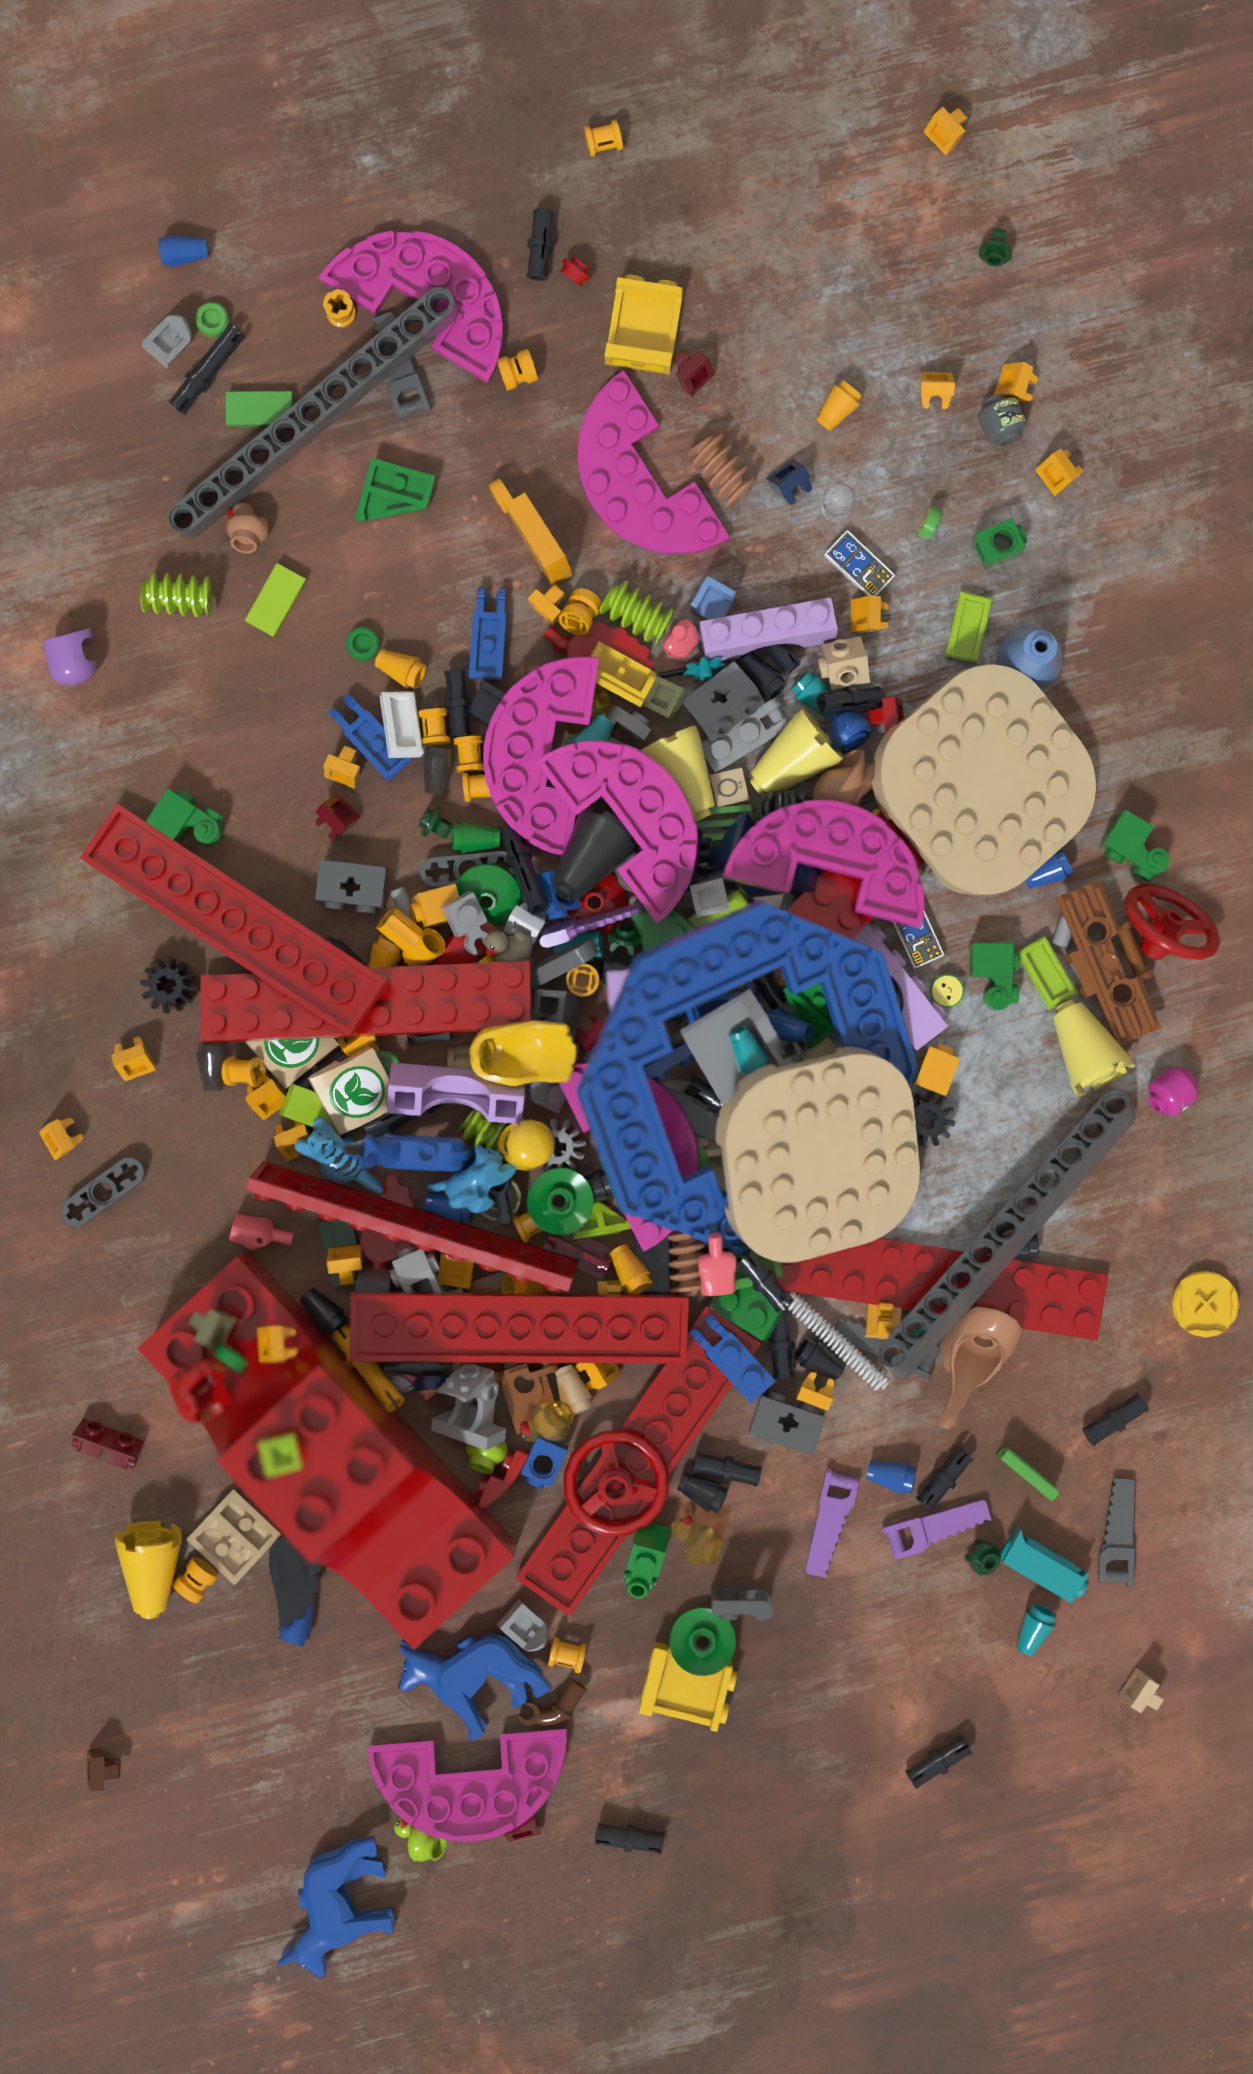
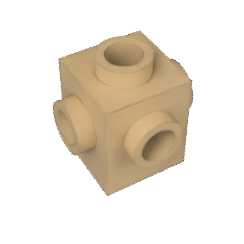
M861 636L845 640L839 639L821 645L823 658L818 659L821 679H828L831 691L870 682L868 657Z

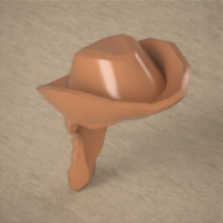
M860 749L843 755L844 758L839 764L831 767L820 776L814 788V800L837 801L858 807L860 799L873 788L872 780L875 779L876 764H866L865 751Z
M984 1307L969 1309L944 1337L941 1347L944 1368L951 1374V1391L945 1409L939 1415L940 1428L949 1430L956 1426L958 1414L965 1406L974 1388L987 1383L1015 1352L1023 1330L1018 1322L1008 1314Z

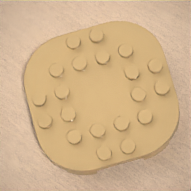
M981 665L958 672L946 679L938 690L900 723L894 724L879 743L874 756L876 764L875 779L872 780V786L881 812L886 819L894 821L931 868L928 871L930 875L946 888L960 894L980 896L998 894L1020 885L1081 830L1092 811L1095 800V771L1091 758L1082 742L1035 682L1023 673L1002 665Z
M858 1047L834 1048L835 1054L778 1068L772 1064L761 1067L743 1078L736 1085L739 1089L732 1096L729 1103L726 1104L724 1102L716 1126V1143L722 1149L728 1205L724 1206L725 1213L736 1235L753 1251L764 1258L778 1262H798L872 1242L894 1229L911 1208L920 1181V1163L912 1093L901 1072L891 1063L869 1050Z

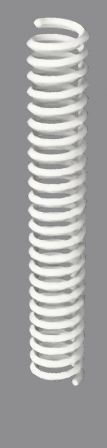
M796 1292L789 1293L794 1300L788 1307V1311L793 1309L792 1314L797 1313L796 1318L801 1316L800 1321L805 1320L804 1325L810 1322L808 1329L812 1328V1332L818 1329L815 1336L820 1335L819 1340L826 1336L823 1343L828 1342L827 1347L834 1343L831 1351L837 1348L835 1354L843 1350L839 1354V1358H842L844 1355L843 1361L850 1358L847 1361V1365L853 1362L851 1369L857 1366L854 1370L855 1372L862 1368L858 1373V1376L864 1374L862 1380H865L870 1375L866 1383H870L873 1380L870 1387L879 1382L875 1386L874 1391H877L880 1387L884 1390L890 1382V1378H886V1374H882V1370L878 1371V1367H874V1363L870 1364V1360H866V1356H862V1352L858 1353V1349H854L855 1347L851 1345L850 1341L846 1342L847 1338H843V1334H839V1330L835 1331V1327H831V1323L827 1324V1319L823 1320V1316H819V1312L815 1313V1309H811L812 1307L808 1305L807 1301L803 1302L804 1298H800V1294H796Z

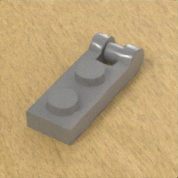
M777 697L763 704L753 715L744 718L725 736L719 737L713 743L709 739L702 742L705 760L714 774L768 743L782 732L791 719L789 717L786 718L780 709L782 705ZM767 715H769L774 723V726L768 730L765 729L760 721Z

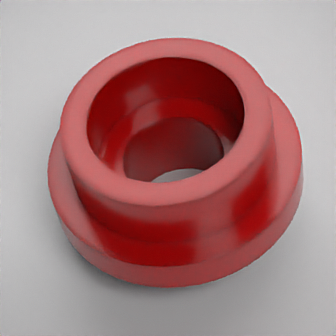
M575 256L571 261L564 258L562 261L564 266L560 270L564 275L581 287L585 281L589 282L591 280V277L587 274L590 268Z

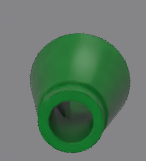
M462 820L460 824H452V850H460L462 854L499 847L500 828Z

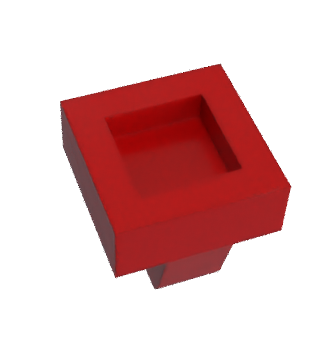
M897 697L882 698V709L868 711L869 722L873 726L884 725L885 732H888L894 724H898L904 719L903 701Z

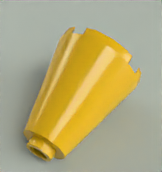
M141 1521L124 1526V1532L121 1534L118 1530L115 1532L114 1543L132 1608L142 1618H157L160 1616V1613L167 1609L182 1542L181 1528L171 1523V1529L162 1527L161 1521Z

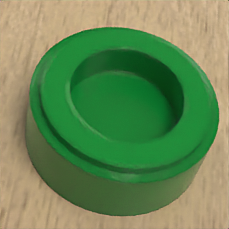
M359 627L348 635L346 648L355 660L367 662L374 659L379 653L380 640L373 630Z
M223 1343L219 1344L213 1352L215 1357L241 1373L248 1364V1359Z

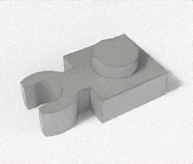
M468 891L441 906L454 936L461 937L465 935L464 947L469 954L475 955L478 953L474 946L477 938H481L482 943L486 946L485 939L488 933L482 931L480 925L488 921L474 892Z

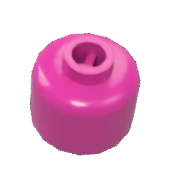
M1169 1067L1149 1083L1148 1092L1150 1097L1148 1102L1153 1110L1159 1114L1165 1113L1168 1116H1177L1197 1100L1198 1082L1187 1069Z

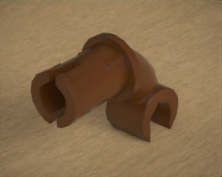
M570 1678L555 1703L551 1702L550 1708H541L534 1701L525 1702L527 1706L533 1709L535 1716L527 1718L522 1713H519V1721L524 1725L538 1724L548 1726L564 1722L568 1719L572 1720L574 1718L572 1713L584 1693L587 1692V1689L579 1682Z

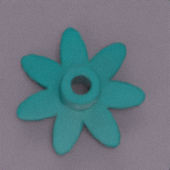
M702 657L699 663H688L686 665L688 670L683 673V676L694 675V680L700 679L705 682L716 675L715 670L724 669L726 665L720 663L722 661L721 657H715L709 661L706 657Z

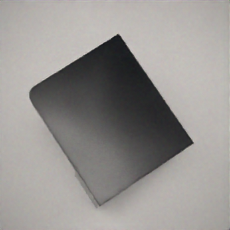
M482 679L479 684L480 690L472 700L471 707H468V713L489 725L491 717L505 693Z

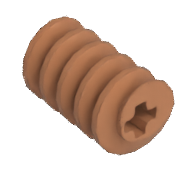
M719 434L704 439L692 448L686 456L689 458L697 455L693 462L694 467L700 468L705 466L701 476L704 479L713 477L709 487L711 489L721 487L717 498L719 500L729 498L725 504V508L729 509L751 492V487L756 478H743L748 467H735L740 457L736 455L728 458L727 455L732 446L729 444L720 447L719 444L724 435Z
M679 1231L669 1235L668 1240L677 1242V1246L668 1249V1253L678 1256L677 1260L669 1263V1267L679 1270L678 1273L669 1276L670 1280L679 1282V1286L670 1289V1293L687 1295L688 1297L706 1296L701 1294V1280L697 1259L701 1255L708 1254L701 1251V1249L709 1246V1243L692 1238L690 1235Z

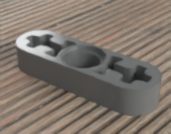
M498 851L432 857L422 864L420 875L424 883L432 888H441L452 884L457 885L461 877L459 868L464 861L472 860L477 865L483 864L481 859L488 858L487 864L496 865L498 864V858H504L507 863L505 858L507 852ZM455 861L453 871L457 879L456 881H450V874L441 875L438 882H434L431 876H427V871L433 868L432 864L437 863L440 869H450L448 862ZM511 867V869H507L513 876H515L513 867Z
M585 938L533 965L532 989L595 957L600 951L592 938Z
M127 1157L118 1161L62 1204L60 1213L63 1221L72 1227H79L90 1222L145 1180L147 1169L144 1162L136 1157ZM125 1164L128 1166L136 1165L138 1170L135 1172V1176L137 1178L135 1180L127 1178L119 1183L124 1187L120 1191L119 1184L110 1175L114 1173L115 1178H119L126 1172ZM101 1182H106L112 1187L113 1194L108 1201H100L95 1195V1188ZM87 1192L90 1202L98 1208L94 1211L92 1205L88 1206L81 1212L84 1217L82 1220L79 1217L72 1218L70 1216V1213L73 1211L71 1205L79 1206L88 1201L83 1196Z

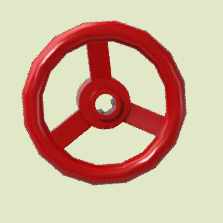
M1141 884L1132 887L1128 891L1124 899L1126 914L1134 927L1142 934L1140 947L1147 956L1155 960H1162L1165 956L1173 954L1183 959L1204 960L1216 954L1221 943L1218 929L1208 914L1195 902L1161 885ZM1153 898L1174 903L1186 911L1194 920H1184L1183 916L1174 910H1162ZM1138 901L1151 916V924L1139 910ZM1184 934H1205L1207 941L1201 947L1187 946L1179 943Z
M626 1430L603 1431L585 1439L570 1455L563 1473L564 1497L572 1514L586 1528L606 1536H627L646 1528L661 1513L669 1493L668 1470L660 1452L644 1437ZM614 1444H625L636 1448L649 1460L655 1473V1488L632 1481L630 1473L626 1469L619 1467ZM601 1447L606 1470L600 1477L599 1490L582 1504L577 1494L576 1476L582 1461L594 1449ZM617 1479L618 1482L623 1484L620 1488L614 1489L610 1486L611 1480ZM630 1496L651 1502L640 1516L627 1522L608 1523L592 1515L606 1502L612 1505H620L626 1502Z

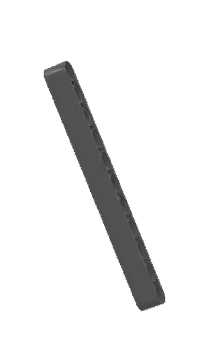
M442 287L429 290L175 504L168 514L170 527L187 539L196 538L232 509L236 503L245 498L452 324L458 315V305L451 292ZM438 301H449V307L446 311L442 313L434 312V306ZM422 322L424 326L420 333L414 335L408 333L409 326L412 323ZM395 343L398 345L395 354L391 356H384L382 354L383 348L387 344ZM367 364L372 366L369 376L365 378L357 377L358 369L361 366ZM336 387H346V393L341 399H332V391ZM311 408H320L321 413L316 420H306L307 412ZM295 429L294 438L290 442H281V435L285 430ZM262 450H268V460L263 464H256V455ZM242 471L244 473L243 481L236 486H232L230 484L231 476L235 472ZM211 493H218L217 503L212 507H206V497ZM186 514H192V524L187 528H180L181 518Z
M1110 1090L1097 1101L882 1343L878 1350V1358L891 1376L903 1379L916 1370L1132 1126L1136 1113L1128 1095L1124 1091ZM1124 1106L1121 1112L1111 1113L1114 1108ZM1103 1131L1099 1137L1089 1138L1093 1132ZM1072 1156H1081L1078 1161L1067 1163ZM1059 1180L1054 1187L1045 1188L1050 1181ZM1029 1205H1037L1032 1212L1024 1213L1025 1208ZM1015 1229L1010 1237L1002 1238L1005 1231ZM992 1254L988 1262L979 1263L984 1255ZM970 1279L966 1287L957 1288L962 1280ZM942 1304H948L945 1311L935 1313L937 1307ZM925 1329L923 1336L913 1339L916 1331ZM903 1354L901 1361L891 1364L894 1356Z

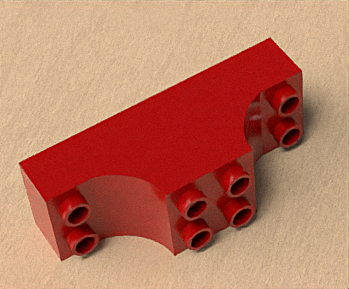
M250 1251L232 1260L137 1348L168 1383L176 1372L187 1370L197 1361L205 1358L214 1359L226 1367V1377L223 1381L228 1386L234 1401L227 1405L225 1411L218 1418L201 1422L216 1448V1461L310 1564L320 1563L339 1574L354 1586L413 1650L514 1558L518 1542L486 1508L478 1507L479 1500L396 1410L392 1412L385 1410L383 1404L359 1374L358 1370L355 1367H350L347 1363V1356L325 1333H320L311 1317ZM210 1309L227 1312L237 1318L224 1344L248 1359V1364L242 1373L215 1357L213 1352L216 1348L204 1346L194 1340L199 1330L190 1325L189 1322L195 1311L201 1314H208ZM282 1326L295 1330L296 1335L286 1336L283 1340L285 1348L297 1349L295 1356L285 1358V1361L260 1362L257 1328ZM295 1433L302 1468L265 1477L258 1442Z

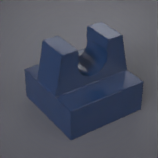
M793 458L766 478L772 489L790 505L796 502L793 496V489L797 486H800L806 493L812 490L809 481L810 474L804 465Z

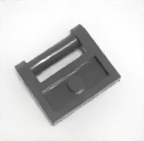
M711 1588L712 1615H719V1619L736 1620L739 1619V1615L754 1614L758 1620L767 1621L773 1615L770 1593L764 1588Z

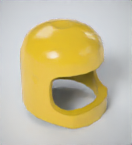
M522 1119L518 1124L510 1123L503 1129L499 1135L497 1147L507 1164H512L517 1170L527 1171L542 1166L550 1159L554 1152L555 1141L553 1133L548 1126L540 1121ZM507 1135H508V1138H507V1144H506V1145H507L508 1154L506 1153L505 1148H504L505 1138H506Z

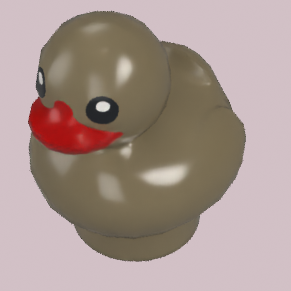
M494 930L486 936L485 954L493 955L495 962L530 961L533 965L534 961L531 957L533 945L526 934L516 931L513 936L507 937L502 931Z

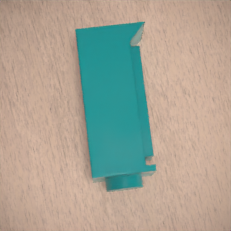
M1018 1525L1014 1528L1001 1551L1002 1563L1070 1603H1073L1076 1597L1080 1598L1088 1587L1089 1581L1087 1577L1089 1574L1084 1568H1079L1078 1565L1029 1536L1025 1535L1023 1537L1022 1530Z

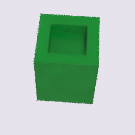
M1010 518L976 533L972 542L984 569L987 570L1021 555L1026 549L1024 544L1027 543V537L1020 524L1015 525L1013 518ZM998 535L1005 536L1010 542V548L1007 550L996 548L993 542L994 537Z

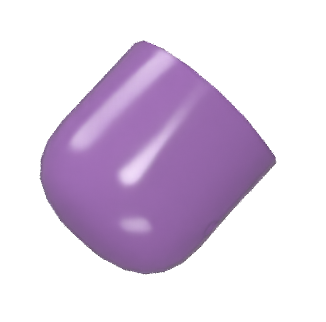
M92 628L43 641L50 675L58 684L68 686L82 684L89 681L96 673V661L87 660L82 650V642L94 639Z

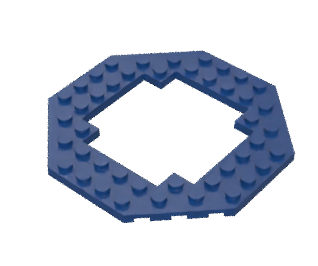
M758 900L637 955L575 1090L618 1209L624 1214L640 1217L655 1225L688 1234L692 1238L709 1243L708 1235L710 1233H721L722 1247L740 1255L750 1249L736 1235L728 1222L724 1206L728 1205L727 1190L721 1193L714 1170L708 1165L681 1178L642 1065L673 1051L663 1020L781 966L788 991L794 995L816 984H821L840 1047H858L869 1050L896 1067L904 1076L908 1085L910 1082L914 1084L919 1069L884 954L872 947Z

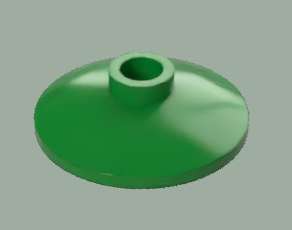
M480 864L473 866L461 875L456 885L459 896L468 891L474 892L487 921L493 926L506 923L516 905L520 906L521 889L516 878L508 870L498 865ZM488 896L493 902L485 904L481 901V898Z
M554 1168L540 1174L533 1181L527 1195V1208L533 1222L543 1231L554 1235H566L579 1230L590 1218L594 1205L592 1189L587 1180L576 1171L566 1168ZM560 1194L564 1198V1203L561 1207H555L553 1198Z
M696 1608L681 1615L674 1623L670 1633L669 1646L675 1662L684 1671L696 1676H710L720 1672L730 1663L736 1649V1636L729 1620L719 1619V1615H712V1609ZM700 1637H706L709 1640V1646L706 1649L697 1647L696 1642Z

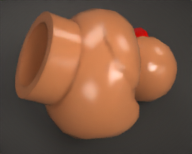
M245 501L236 503L227 512L229 520L226 524V530L231 538V546L241 553H253L257 549V545L262 544L269 534L267 520L263 516L258 517L255 515L252 505Z

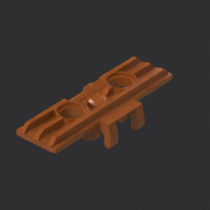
M1101 880L1056 897L1078 949L1065 954L1064 957L1067 964L1073 963L1083 986L1078 988L1081 998L1094 994L1097 995L1114 1039L1120 1045L1160 1029L1161 1025L1142 982L1153 977L1152 971L1147 970L1130 929L1133 927L1131 921L1118 924ZM1093 922L1101 923L1105 929L1098 942L1092 941L1087 935V928ZM1117 934L1135 976L1128 979L1111 942V937ZM1118 984L1129 987L1131 991L1130 999L1122 1004L1116 1002L1113 998V989Z
M501 1271L474 1280L469 1291L470 1293H503L502 1279L504 1275L509 1273ZM483 1362L484 1367L494 1371L496 1383L500 1382L517 1435L523 1433L520 1428V1424L523 1421H528L529 1429L533 1430L561 1420L547 1378V1374L559 1370L557 1363H540L541 1367L532 1369L529 1363ZM526 1375L534 1379L532 1390L528 1392L519 1391L515 1386L516 1377Z

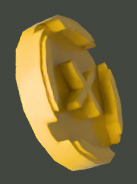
M1202 1270L1191 1272L1180 1279L1172 1293L1171 1308L1173 1317L1181 1328L1192 1335L1207 1338L1220 1335L1233 1324L1237 1318L1239 1300L1237 1291L1229 1280L1219 1273Z

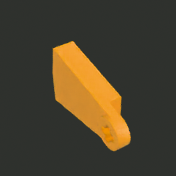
M500 478L488 484L499 507L504 514L507 513L550 585L552 587L554 585L559 586L571 579L573 575L565 554L525 492L513 499Z

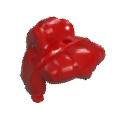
M205 1358L197 1361L187 1370L176 1372L171 1377L169 1390L182 1418L191 1424L211 1421L218 1418L225 1411L227 1405L234 1401L228 1386L223 1381L227 1372L224 1365L214 1359Z

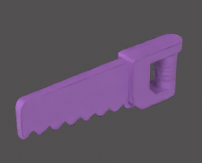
M637 903L579 920L573 917L543 926L540 933V944L548 948L569 942L577 938L579 933L614 923L617 920H623L626 917H632L635 914H641L642 905Z
M828 1467L826 1468L818 1502L819 1511L806 1564V1572L808 1574L827 1578L825 1571L830 1569L828 1562L833 1560L832 1552L836 1551L835 1543L840 1541L838 1534L843 1532L841 1525L846 1523L845 1515H848L854 1507L859 1485V1478L832 1472L833 1469ZM829 1485L849 1489V1494L842 1498L828 1495Z
M977 1500L926 1516H914L884 1525L881 1528L883 1533H887L893 1557L897 1560L922 1553L924 1549L930 1546L931 1542L937 1544L939 1539L946 1540L948 1535L956 1536L957 1531L965 1532L966 1527L974 1528L975 1523L982 1525L984 1519L991 1521V1516L986 1501ZM910 1527L913 1538L908 1548L904 1547L899 1530Z

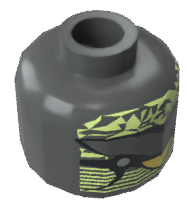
M997 394L984 401L986 407L979 412L978 419L988 442L998 443V446L1002 447L1023 437L1022 431L1026 428L1027 422L1016 398H1004L1003 394Z

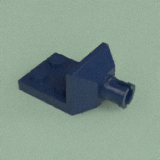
M743 812L739 815L724 834L720 846L709 847V849H713L717 853L710 856V860L715 866L712 869H707V873L725 871L728 860L739 841L756 825L748 812ZM797 863L789 894L814 891L821 868ZM732 881L748 898L783 894Z

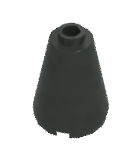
M588 806L579 814L552 879L556 894L567 901L582 898L630 857L638 846L637 842L633 843L631 841L633 836L620 819L607 811H604L602 815L594 813L593 811L596 807Z

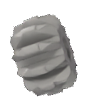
M555 1118L551 1119V1132L554 1138L559 1137L560 1143H566L567 1148L561 1151L563 1153L561 1156H556L555 1151L553 1152L545 1167V1171L552 1169L553 1164H557V1168H564V1162L567 1163L571 1170H574L576 1164L570 1157L573 1156L577 1159H583L584 1154L575 1151L574 1147L585 1146V1140L573 1141L572 1139L581 1130L575 1128L568 1134L566 1131L570 1121L565 1120L561 1130H558L557 1120Z

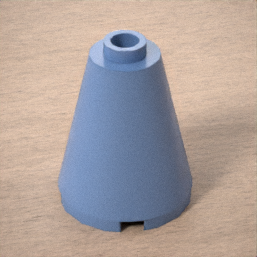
M1035 625L1021 626L1009 632L1001 641L997 651V665L1007 666L1023 673L1035 682L1040 689H1043L1053 683L1060 674L1063 665V651L1057 638L1045 628Z

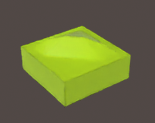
M295 1433L258 1442L265 1477L302 1468Z

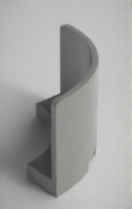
M750 989L681 1031L684 1040L722 1105L724 1102L726 1104L729 1103L732 1096L739 1089L736 1087L739 1083L738 1081L745 1078L743 1073L738 1072L731 1039L728 1035L733 1029L744 1025L747 1026L748 1030L769 1056L767 1061L769 1065L772 1064L778 1068L793 1064L790 1057L782 1059L781 1056L786 1053L780 1045L781 1042L767 1015Z

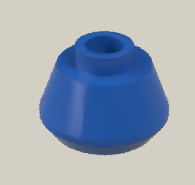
M842 711L837 712L829 720L830 725L827 729L832 743L831 747L836 752L848 753L861 746L869 738L871 723L857 713Z

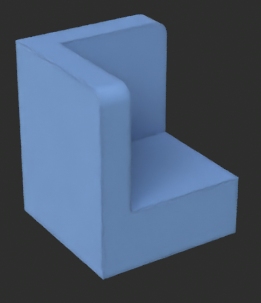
M707 576L691 604L690 612L705 620L725 617L736 598V592Z

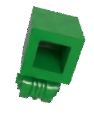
M180 788L177 793L167 789L146 822L178 843L190 827H195V838L206 845H213L222 836L221 822L224 817L209 807L203 812L193 805L197 799Z
M1126 809L1118 814L1099 846L1106 850L1104 856L1120 865L1123 861L1135 867L1132 872L1147 882H1150L1156 874L1165 871L1170 863V857L1164 849L1155 848L1147 851L1145 848V841L1154 826Z
M1013 943L969 944V978H987L993 984V987L987 989L983 995V1002L986 1007L997 1011L1003 1010L1011 1004H1018L1019 986L1018 984H1012L1013 971H1018L1019 952L1013 951Z
M650 1523L646 1528L634 1532L626 1571H624L623 1579H625L624 1585H626L625 1591H628L631 1597L636 1599L644 1598L652 1590V1587H655L656 1578H659L666 1554L670 1527Z

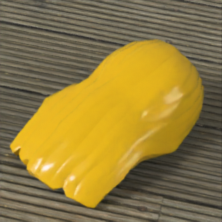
M530 1021L491 1026L481 1030L473 1039L469 1053L471 1066L479 1077L503 1085L518 1086L532 1082H568L573 1074L574 1068L572 1064L576 1062L578 1049L577 1044L572 1042L571 1034L568 1033L570 1028L567 1024Z

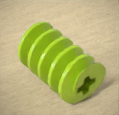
M152 571L150 579H144L141 587L142 612L148 613L153 607L154 612L160 615L166 608L167 613L174 616L179 609L180 614L183 617H187L192 610L194 616L200 618L205 611L210 619L213 607V588L209 576H205L202 585H198L196 575H192L189 584H185L183 574L179 573L176 582L173 583L170 574L166 572L161 582L158 581L156 571Z
M625 580L619 586L614 584L604 599L599 613L604 614L611 609V621H616L622 616L621 626L623 628H627L630 624L634 623L632 633L638 635L645 630L644 641L649 642L656 636V647L672 622L674 609L670 608L664 614L661 613L663 602L659 601L653 607L650 606L652 597L650 594L640 600L639 587L630 593L627 592L628 580Z
M473 1109L457 1132L465 1129L462 1138L465 1142L475 1137L474 1149L476 1145L481 1147L486 1145V1148L488 1147L499 1152L497 1142L506 1123L497 1122L495 1124L494 1122H489L481 1112ZM507 1135L506 1138H505L504 1148H505L506 1153L508 1154L507 1145H506V1144H507V1138H508V1135Z

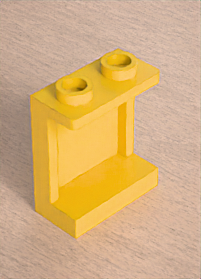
M625 275V278L618 277L609 338L605 349V365L670 375L683 288L678 287L677 283L670 280H658V283L644 281L645 279L638 275Z
M655 1641L639 1703V1713L652 1716L653 1712L707 1725L710 1726L711 1731L717 1732L719 1723L725 1724L728 1716L729 1704L724 1703L727 1690H734L737 1679V1671L732 1670V1660L723 1670L716 1674L696 1676L684 1671L675 1662L669 1644Z

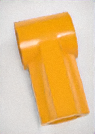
M394 906L387 911L376 927L402 949L403 959L408 966L428 965L442 955L446 948L445 941L439 932L430 928L422 930Z

